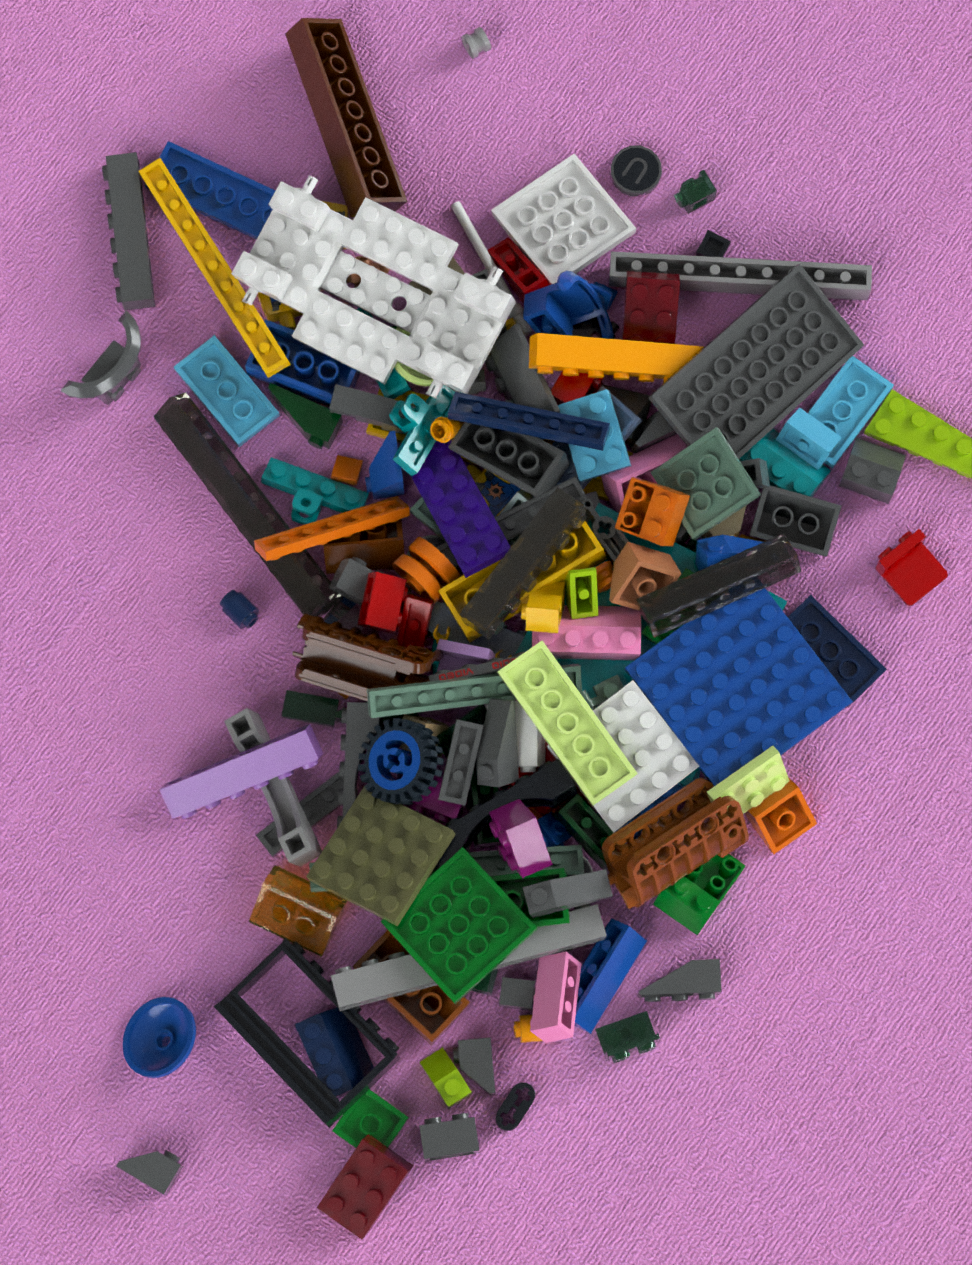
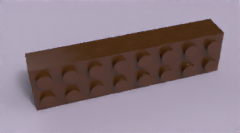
M301 18L285 35L350 217L356 216L365 197L395 212L408 201L342 19Z

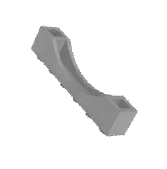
M248 708L224 721L234 744L240 752L271 740L260 715ZM277 776L270 779V783L261 789L273 815L278 840L288 862L301 867L319 857L322 849L289 778L286 777L279 780Z

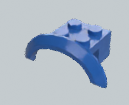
M572 271L560 273L557 283L527 293L524 296L523 318L535 333L572 336L573 325L597 317L602 338L613 339L612 324L600 297L586 280Z

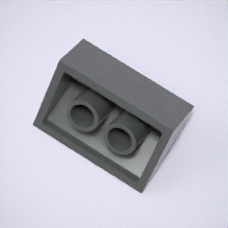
M774 486L763 488L749 535L827 557L842 505Z

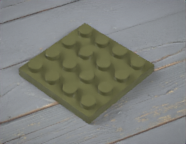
M363 787L306 877L309 881L398 926L456 834L452 829L401 804L384 802L371 795L373 792H369Z

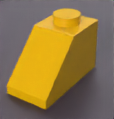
M558 582L529 594L527 604H522L521 619L526 620V631L558 633L565 606V582Z

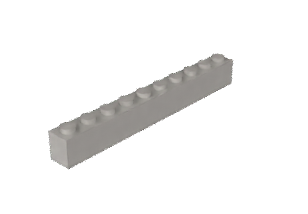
M611 251L609 287H626L627 271L679 274V290L763 295L792 268L801 264L827 298L868 300L872 284V265Z
M588 903L574 907L575 910L570 911L569 924L537 927L538 930L495 969L605 940L606 932L598 904L591 906ZM404 952L389 955V960L379 963L378 959L365 961L362 963V967L353 970L351 966L342 967L335 970L336 974L331 975L339 1011L436 986L437 984L410 954L405 955Z

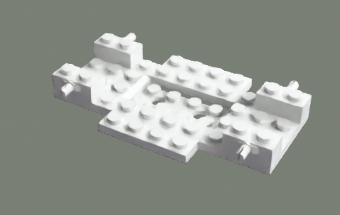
M308 175L302 189L294 188L281 181L269 202V206L273 210L250 253L243 251L231 273L239 282L249 286L242 301L252 306L258 292L302 313L303 316L292 334L294 339L383 384L387 382L398 361L433 379L426 394L433 398H437L442 385H446L460 393L468 394L516 303L512 295L500 290L496 286L503 271L493 266L487 280L478 279L466 272L463 275L447 267L459 246L457 242L366 197L354 220H351L331 210L326 203L314 198L311 193L318 179ZM342 249H350L433 292L429 295L420 289L414 288L398 278L392 277L376 269L374 266H370L354 258L352 255L342 252ZM352 274H357L361 278L360 285L356 288L347 286V278ZM323 289L411 334L408 336L320 291ZM397 297H404L407 301L406 307L401 311H396L392 307V302Z

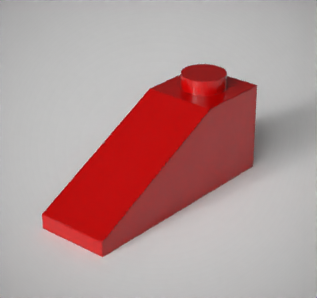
M509 237L487 250L496 266L503 271L502 275L523 304L525 294L549 286L546 278Z

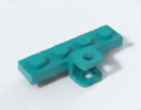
M442 385L437 398L429 396L426 402L416 394L408 395L405 401L400 400L396 402L389 414L391 421L404 433L408 431L393 460L411 476L418 473L436 442L430 433L431 424L438 417H448V410L455 392L446 385ZM399 410H401L403 415L405 416L404 419H402L399 416Z
M272 457L261 477L262 484L294 495L291 519L302 525L317 521L322 506L344 513L365 506L369 497V493ZM300 513L306 514L309 517L303 518L300 516Z

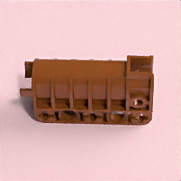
M698 778L610 835L603 843L602 853L609 871L610 886L615 884L627 908L641 907L651 898L656 897L663 890L674 885L678 880L689 875L702 864L707 863L714 856L718 855L723 858L748 842L749 834L740 803L730 796L719 797L710 802L707 791L714 786L707 779ZM685 801L684 807L677 811V806ZM642 829L641 835L637 839H633L634 834Z

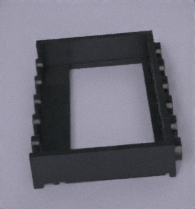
M285 938L268 957L222 1001L218 1002L214 1008L325 1125L330 1128L401 1059L396 1053L400 1048L389 1037L384 1040L377 1033L380 1028L370 1017L366 1021L359 1014L362 1010L359 1006L341 1011L385 1058L348 1094L339 1100L241 998L286 954L338 1008L332 981L328 982L321 975L325 972L314 959L309 963L303 956L306 951L296 941L291 944Z

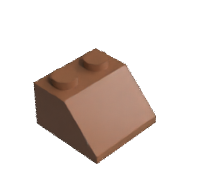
M627 542L614 562L609 600L611 603L654 615L680 577L681 572L670 554Z

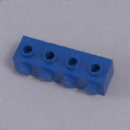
M613 918L610 919L605 927V940L596 942L581 967L574 1026L590 1034L647 942L645 938L630 926Z

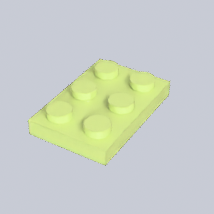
M771 746L707 791L710 802L724 796L734 798L740 803L744 814L752 807L760 805L772 793L781 790L790 780L779 751L774 746Z

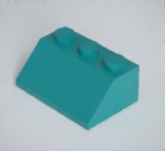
M774 429L770 430L739 459V461L760 458L767 461L770 486L810 497L815 494L831 473V470L824 465L817 470L776 441L779 432Z

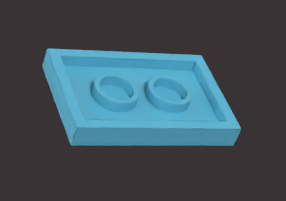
M608 389L558 405L562 414L610 423V430L603 451L568 444L580 482L631 467Z

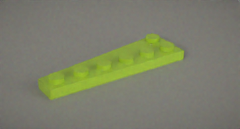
M892 389L864 431V434L893 447L895 445L909 451L908 453L917 457L921 456L931 460L938 466L942 467L943 465L955 470L962 476L972 478V438Z

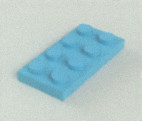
M215 335L174 366L177 374L238 447L242 446L280 416L277 409Z
M854 356L844 364L808 412V414L841 436L840 442L824 462L831 468L836 465L894 386V384Z

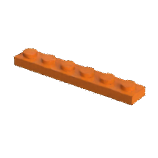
M395 496L254 540L255 550L265 561L277 560L281 556L299 553L316 545H325L329 541L350 537L354 533L372 530L389 522H397L402 518L410 516V509L403 500Z

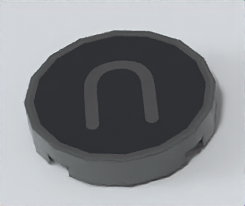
M640 145L621 149L614 156L611 164V177L615 187L629 196L651 193L658 186L662 175L661 162L658 156L651 149Z

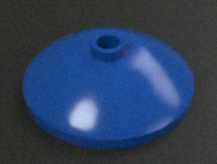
M159 997L143 1004L130 1018L123 1036V1054L129 1067L136 1073L148 1078L164 1077L177 1070L188 1058L195 1042L196 1024L192 1012L184 1003L171 997Z

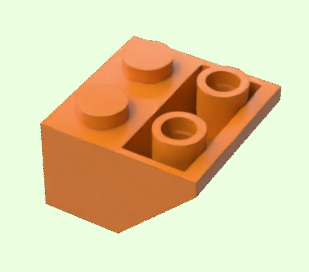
M631 477L615 528L660 546H673L690 495L663 485Z

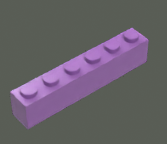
M308 724L167 782L159 790L172 819L179 816L182 819H186L197 813L196 809L203 806L206 809H210L221 804V799L229 796L230 799H235L246 793L245 789L254 786L255 790L268 785L270 783L269 780L278 776L279 780L294 774L293 770L302 766L304 770L318 764L317 760L322 756L323 751L311 725Z

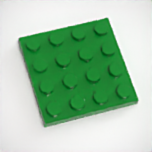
M463 847L427 879L398 926L384 919L381 920V923L454 1004L460 1001L538 930Z

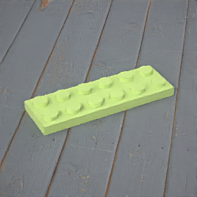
M543 641L534 645L497 672L592 806L638 774Z

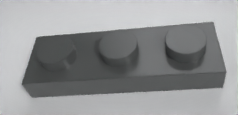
M456 719L438 800L466 805L484 725Z

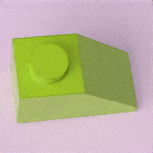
M596 567L570 570L565 578L566 604L572 619L598 616Z
M443 1047L420 1061L421 1066L448 1109L472 1095V1091Z

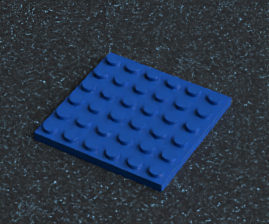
M755 574L744 580L624 669L698 764L699 769L713 786L719 784L771 746H774L779 751L780 756L853 702Z

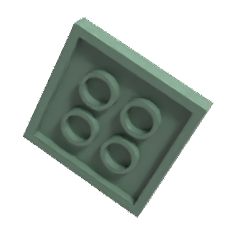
M717 427L651 472L657 484L690 495L682 523L694 540L761 496L724 435Z

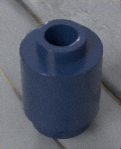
M231 590L220 601V606L223 608L222 611L240 629L252 627L259 619L257 616L259 609L241 592L237 593L235 590Z

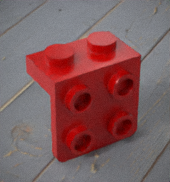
M920 529L914 533L911 531L905 533L898 540L900 544L893 550L891 547L885 549L878 556L880 560L875 567L877 572L907 606H913L948 576L945 568L923 544L926 536Z

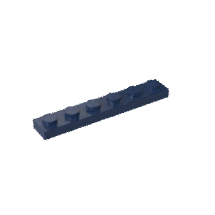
M460 392L454 393L448 410V419L601 451L604 449L610 430V423Z

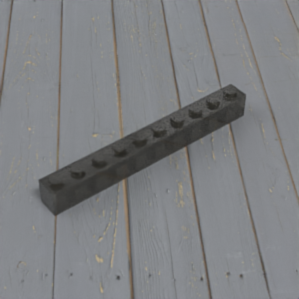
M185 392L169 397L154 415V419L158 422L161 429L167 434L177 450L189 463L192 470L196 472L222 509L244 535L254 551L269 568V571L279 581L285 592L295 602L303 615L308 614L320 617L325 615L342 595L328 588L331 581L306 549L299 553H291L281 556L277 560L265 561L255 550L254 540L289 530L290 527L189 395Z

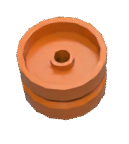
M417 537L408 546L411 556L401 554L392 563V566L401 578L407 579L406 584L422 598L433 600L435 604L441 598L438 591L442 588L441 585H448L458 579L460 574L436 547L427 540Z

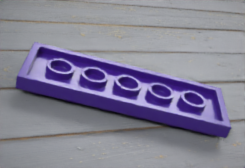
M452 440L447 443L436 441L418 473L411 477L465 578L509 556L513 551L461 456L448 448Z

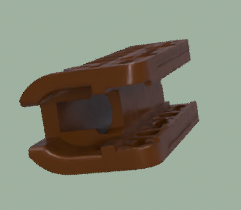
M304 614L297 625V628L303 629L302 638L305 640L306 645L303 654L295 651L292 653L294 657L301 659L295 671V677L298 680L364 701H368L367 689L430 682L429 676L423 675V673L430 671L431 664L434 661H440L444 657L441 650L432 652L425 647L412 644L405 647L399 645L395 639H390L389 641L382 640L376 633L366 635L361 633L359 628H343L340 622L335 621L330 624L324 622L320 616Z

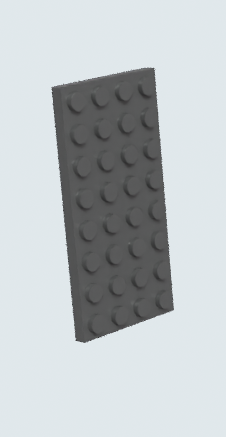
M798 264L648 398L687 446H690L717 427L738 459H740L858 352L864 344L801 264Z

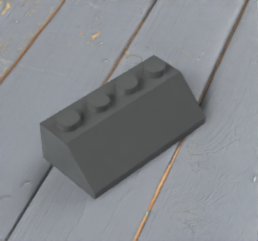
M519 323L513 325L496 339L485 360L488 371H493L496 377L495 385L499 394L503 393L506 399L505 402L560 413V409L544 375L537 373V369H529V344Z
M466 422L448 446L450 450L535 497L555 487L570 465L564 451L538 437Z

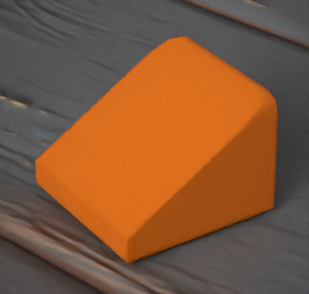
M337 455L331 479L340 483L357 486L363 460Z

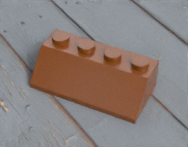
M387 930L352 967L353 969L360 968L363 962L372 959H378V963L389 960V955L398 952H404L405 955H409V953ZM438 985L384 999L431 1046L470 1004L465 997L454 1004Z

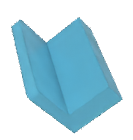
M798 408L789 418L776 438V441L817 470L821 468L831 451L841 440V436L801 408Z

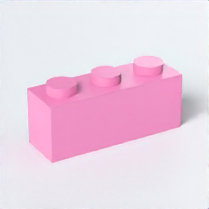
M568 952L539 958L530 1031L545 1043L572 1038L574 1034L582 963Z

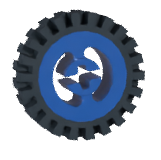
M393 718V721L385 720L383 721L384 726L378 724L374 727L377 733L369 732L366 736L371 740L370 743L363 742L361 745L367 751L366 754L359 753L358 759L364 760V764L358 765V771L365 772L364 775L360 776L362 782L368 783L364 787L367 791L373 792L371 794L373 797L392 804L412 805L413 801L420 802L423 800L421 795L428 796L431 793L428 788L429 786L436 787L438 784L433 778L434 775L441 777L442 774L441 770L436 769L437 765H443L444 759L437 757L438 754L443 753L442 747L436 746L440 741L437 737L432 736L434 732L431 729L425 728V725L400 718ZM406 743L411 752L399 749L398 747ZM391 772L401 774L403 777L395 780Z

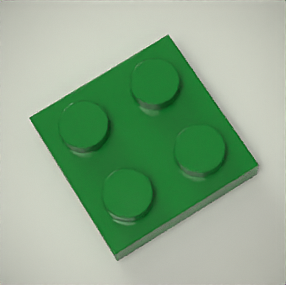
M369 1089L343 1114L332 1132L355 1148L368 1134L389 1148L409 1117Z

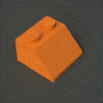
M790 778V781L781 790L772 793L760 805L752 807L745 812L748 821L773 854L817 824L800 788Z

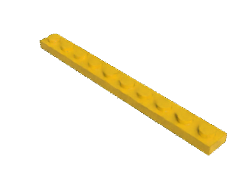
M161 158L139 170L138 172L266 376L269 378L291 365L254 305L252 304L251 306L242 301L246 292L239 281L231 274L232 270Z

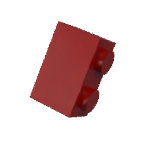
M380 572L368 573L357 625L386 633L395 632L402 620L400 608L408 592V588L405 586L407 579Z

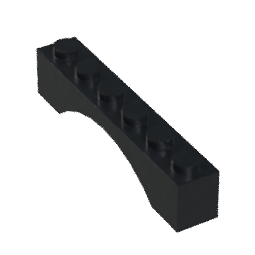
M559 759L543 763L534 774L522 776L508 790L502 789L496 792L490 801L483 805L480 803L473 806L468 811V814L460 819L454 818L449 821L445 826L452 829L456 835L433 869V872H436L462 847L466 851L468 850L476 836L492 822L490 811L517 799H520L526 807H556L577 794L575 783Z

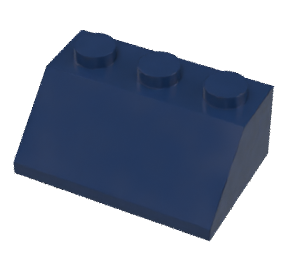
M337 1007L295 1024L317 1077L337 1098L348 1094L374 1068L356 1026Z

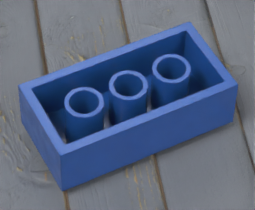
M265 319L266 326L291 365L268 378L251 352L245 365L248 376L269 384L272 383L329 407L335 384L354 389L361 372L294 339L292 334L295 330Z

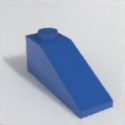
M718 535L697 540L695 565L705 581L777 565L780 562L768 542L728 535Z

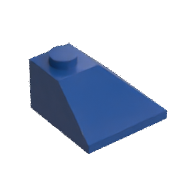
M390 431L369 466L370 476L365 477L367 493L372 492L373 500L405 495L401 466L393 460L398 450L395 431Z

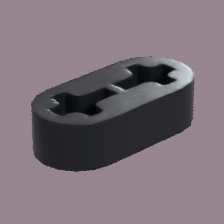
M516 1084L502 1103L496 1114V1124L501 1130H514L533 1104L535 1091L530 1084ZM526 1088L529 1090L528 1096L530 1100H523L518 1107L514 1104L518 1099V1095L515 1092ZM512 1107L515 1108L516 1111L513 1114L515 1123L513 1125L508 1123L504 1126L502 1124L503 1118L500 1115L502 1113H509Z

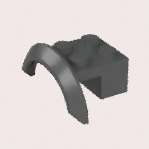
M125 311L118 320L126 331L127 340L125 348L113 340L81 379L82 383L68 380L61 389V392L79 399L98 397L108 406L113 400L117 401L122 396L124 386L129 380H135L141 371V364L138 358L141 346L140 331L134 317L129 312Z

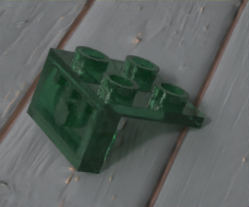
M647 1011L595 1029L605 1060L612 1059L613 1063L628 1059L630 1052L638 1050L639 1054L654 1050L656 1043L660 1040L659 1033L655 1034Z

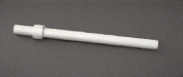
M460 201L451 205L452 210L484 267L490 274L492 267H496L494 261ZM500 276L496 286L500 290L512 295L503 277ZM516 302L509 316L514 318L516 324L519 323L524 335L528 336L533 331L523 318L521 304Z

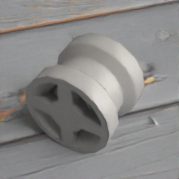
M481 27L476 28L474 33L470 35L465 34L461 36L463 45L472 59L478 57L482 51L487 52L491 50L490 41Z

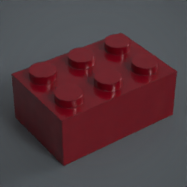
M627 271L622 340L675 344L680 289L679 274Z
M368 1134L361 1140L317 1208L363 1240L414 1165Z

